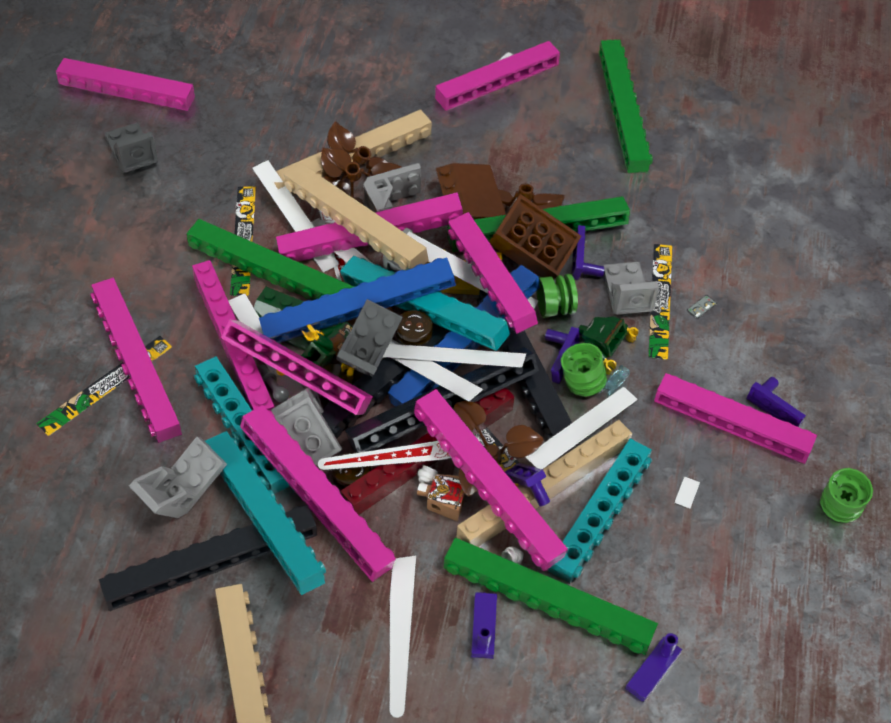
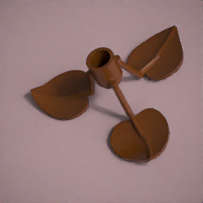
M337 121L330 127L327 135L329 148L341 149L349 154L354 153L352 156L353 162L359 165H364L366 162L365 167L369 169L367 172L369 175L373 176L372 168L376 164L387 162L380 157L370 158L371 151L366 146L354 149L356 144L355 137ZM346 173L341 179L340 177L333 178L328 175L324 177L325 180L349 195L350 186L344 182L347 177Z
M322 149L321 163L325 173L333 178L340 177L343 172L346 173L347 178L350 180V196L353 198L354 181H358L361 178V174L366 177L371 175L365 172L364 169H360L358 163L351 162V156L348 152L341 149ZM378 163L372 168V175L402 167L394 163ZM354 198L355 200L363 204L362 199Z
M527 183L519 186V191L515 192L514 197L509 192L498 189L504 210L506 206H511L520 194L541 209L562 206L565 195L547 193L535 195L533 193V186Z
M461 401L454 405L453 410L471 432L476 429L485 445V449L498 464L501 463L502 455L505 454L507 447L508 454L513 458L519 459L534 453L544 442L543 437L526 425H517L507 432L506 439L508 443H505L501 449L497 445H489L478 427L486 421L484 409L479 404L471 401ZM460 468L459 481L465 494L470 497L478 492V489L474 484H470L467 481L465 473Z

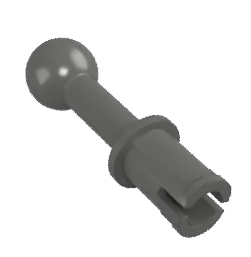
M266 365L258 366L257 368L265 386L273 390L275 401L285 402L289 398V391L285 387L278 385L276 374L271 372Z

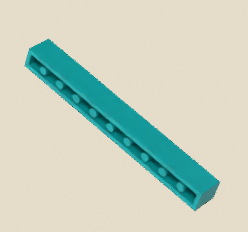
M354 255L340 270L344 282L354 287L360 283H369L381 276L387 277L396 273ZM440 291L395 305L406 311L417 310L424 312L431 318L433 323L495 351L499 349L510 335L507 322L503 318L492 316L484 310H478L472 305L462 303L454 297L442 294Z
M225 431L205 440L227 463L220 475L299 593L303 595L325 584L324 574L326 569L323 563L315 559L316 556L312 547L306 546L304 536L300 531L297 532L295 530V524L291 517H286L282 504L276 503L273 491L271 489L267 490L265 480L262 476L258 477L254 464H249L245 451H240L236 438H231L229 433Z

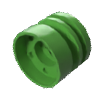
M565 274L564 277L558 275L556 282H554L551 276L539 278L540 288L536 291L542 317L556 316L558 308L562 315H566L568 312L570 314L577 312L578 293L572 274Z
M589 343L575 344L563 353L561 365L567 388L571 393L577 396H591L604 388L607 376L602 352L597 346Z
M844 468L834 472L821 494L820 504L822 510L834 521L841 523L855 521L860 517L872 498L873 487L871 481L865 474L856 469Z

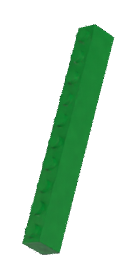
M601 40L599 56L627 173L648 172L649 166L652 165L653 157L652 154H649L646 130L642 127L643 118L639 115L640 106L636 103V92H633L634 83L630 80L631 71L627 68L628 60L624 56L625 48L621 45L620 40Z
M623 196L543 209L575 232L578 225L585 226V231L625 225L629 223L630 209ZM506 215L475 219L474 221L489 242ZM447 225L448 242L452 252H457L459 250L456 246V240L451 239L448 233L450 226Z
M198 219L186 233L188 245L191 248L198 249L211 257H216L224 263L234 265L242 271L250 272L258 278L270 281L272 284L279 285L289 292L297 293L308 300L313 301L323 295H332L344 288L350 289L354 287L201 219Z
M456 537L444 558V569L453 575L463 576L472 583L486 586L490 591H498L505 594L511 600H519L526 603L532 609H540L547 612L553 618H561L572 626L582 627L593 635H600L609 639L614 644L624 645L635 653L647 654L658 626L657 622Z

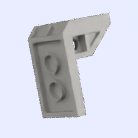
M419 163L367 177L363 184L364 206L375 213L392 209L393 206L390 201L420 193L421 166Z
M639 262L603 265V275L614 314L651 312L654 310L659 285L657 281H644Z
M307 388L271 410L277 422L283 425L290 437L299 443L302 451L312 458L315 466L320 459L331 457L342 450V447L321 414L324 411L318 393L312 389Z
M196 437L171 469L161 466L134 479L129 486L155 514L180 518L191 510L227 463L201 437Z

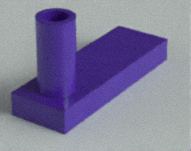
M578 225L576 233L581 235V238L572 253L571 274L574 280H579L581 273L603 277L604 266L584 262L585 226Z
M571 327L568 334L551 329L546 331L545 340L563 344L551 369L552 382L560 384L564 376L561 365L563 353L569 347L580 342L579 328Z
M770 377L762 385L757 382L752 385L747 395V400L773 417L789 422L799 428L801 427L806 415L772 393L779 385L775 377Z
M518 463L505 471L513 483L530 487L539 506H544L550 502L541 482L542 479L546 478L543 469Z
M475 592L471 657L494 659L497 594Z
M669 633L661 639L626 685L625 689L643 702H645L682 652V649L677 646L678 637L675 634Z

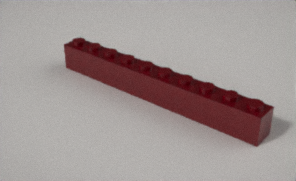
M506 387L475 401L484 409L486 414V421L478 426L481 431L513 410L515 396ZM476 429L472 431L474 435L478 434ZM428 432L410 445L438 440ZM439 460L379 465L343 489L341 496L346 501H349L354 511L360 515L417 476L418 470L422 469L423 465L430 467Z

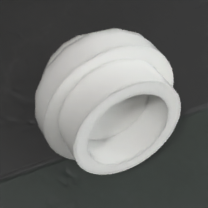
M425 465L417 473L419 482L428 485L432 484L434 475L438 474L436 470Z
M514 546L507 547L501 554V557L520 565L524 553Z

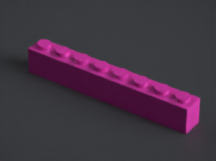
M550 41L544 42L436 85L435 99L447 111L558 66L560 52Z
M63 58L56 70L58 83L61 85L185 111L189 110L195 98L193 84Z
M467 212L448 221L450 226L448 233L451 239L456 240L458 250L464 252L463 255L467 264L471 263L472 271L476 277H480L479 280L482 287L488 289L491 301H496V307L500 315H505L508 327H512L517 334L538 324L535 310L470 213Z
M229 320L221 336L225 341L355 415H364L373 398L370 394L240 321Z
M665 373L660 383L654 402L804 464L817 437L816 434L809 430L794 426L770 414H765L750 406L743 405L733 399L726 398Z

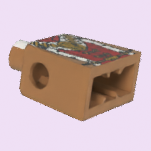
M436 474L434 475L432 485L419 483L417 495L428 497V510L455 521L459 520L466 495L461 487L459 476Z

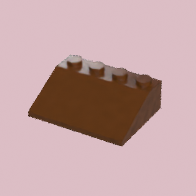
M451 163L436 168L443 196L458 193L463 214L469 212L474 220L506 215L490 165Z
M520 194L492 235L489 243L517 264L524 266L539 276V278L551 276L555 280L580 240L581 235Z

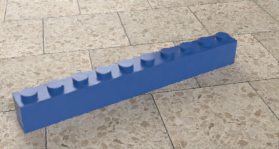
M437 258L425 265L419 264L406 271H397L391 276H381L369 283L363 282L350 289L344 288L332 295L326 294L313 301H304L301 305L295 307L289 306L276 313H267L259 318L263 335L280 343L302 336V331L309 332L310 330L307 325H312L315 330H321L358 318L367 299L384 308H388L456 286L455 278L448 258Z
M520 265L510 273L527 300L540 288L539 276L524 266ZM489 295L484 298L478 307H474L505 320V315H500L496 307V301L492 302ZM451 331L434 347L476 350L481 344ZM433 361L451 372H454L462 364ZM414 370L408 371L397 384L390 388L388 392L390 402L394 406H398L437 388L439 384Z

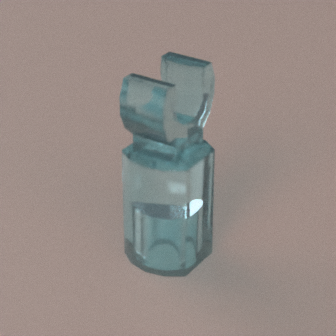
M620 365L608 378V382H606L600 393L604 389H609L607 397L614 394L615 389H618L630 375V371Z

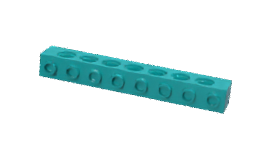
M217 356L196 365V374L194 375L198 386H203L205 397L207 400H212L214 411L217 415L220 414L222 416L221 420L224 427L231 430V436L236 438L241 446L240 449L245 451L247 458L254 464L257 473L265 480L266 488L271 489L274 494L288 488L290 485L264 455H259L263 453L252 440H249L250 438L241 429L242 417L252 410Z
M631 438L629 439L563 540V544L568 548L565 557L548 568V572L571 584L574 577L579 578L584 568L582 567L585 561L589 562L594 553L593 547L600 545L604 537L602 533L605 529L609 530L613 524L614 519L612 518L614 514L619 515L624 505L622 503L623 500L629 499L633 492L632 486L634 483L638 484L643 476L642 470H647L652 462V458H650L652 449ZM579 540H584L587 543H581ZM568 556H574L577 559H571Z

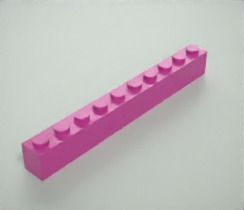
M453 193L375 213L401 231L408 228L412 233H419L449 225L448 221L463 215V210L458 193ZM336 222L276 237L279 254L297 262L329 255L338 250H348L353 247L368 245L367 242H362L354 233L351 234L345 227L338 225Z
M208 260L192 265L194 280L247 404L251 410L263 404L267 410L271 411L275 407L253 356L221 338L229 320H236L211 261Z
M114 277L92 284L93 293H90L91 299L94 304H98L96 309L99 317H103L105 320L102 321L105 331H110L111 333L109 340L112 347H117L115 353L118 361L122 360L124 363L121 365L125 376L129 375L130 377L128 383L131 390H135L137 393L134 395L138 406H143L141 413L144 420H149L150 422L148 429L151 436H156L158 443L182 435L180 423Z
M437 389L417 400L414 409L416 418L419 421H423L427 426L429 434L432 437L435 436L439 441L441 449L444 452H448L452 457L454 465L457 468H461L465 473L467 481L470 484H474L478 489L480 497L483 500H487L491 505L493 513L497 517L500 516L504 521L506 529L517 537L519 545L530 553L534 564L545 571L563 559L568 548Z
M262 404L244 415L241 421V429L304 503L308 505L310 510L368 578L374 582L392 569L396 560L392 550L386 548L381 542L379 535L367 526L365 519L354 511L352 504L341 496L339 489L328 481L325 473L315 466L312 458L302 451L299 443L290 437L286 428L277 422L273 413Z

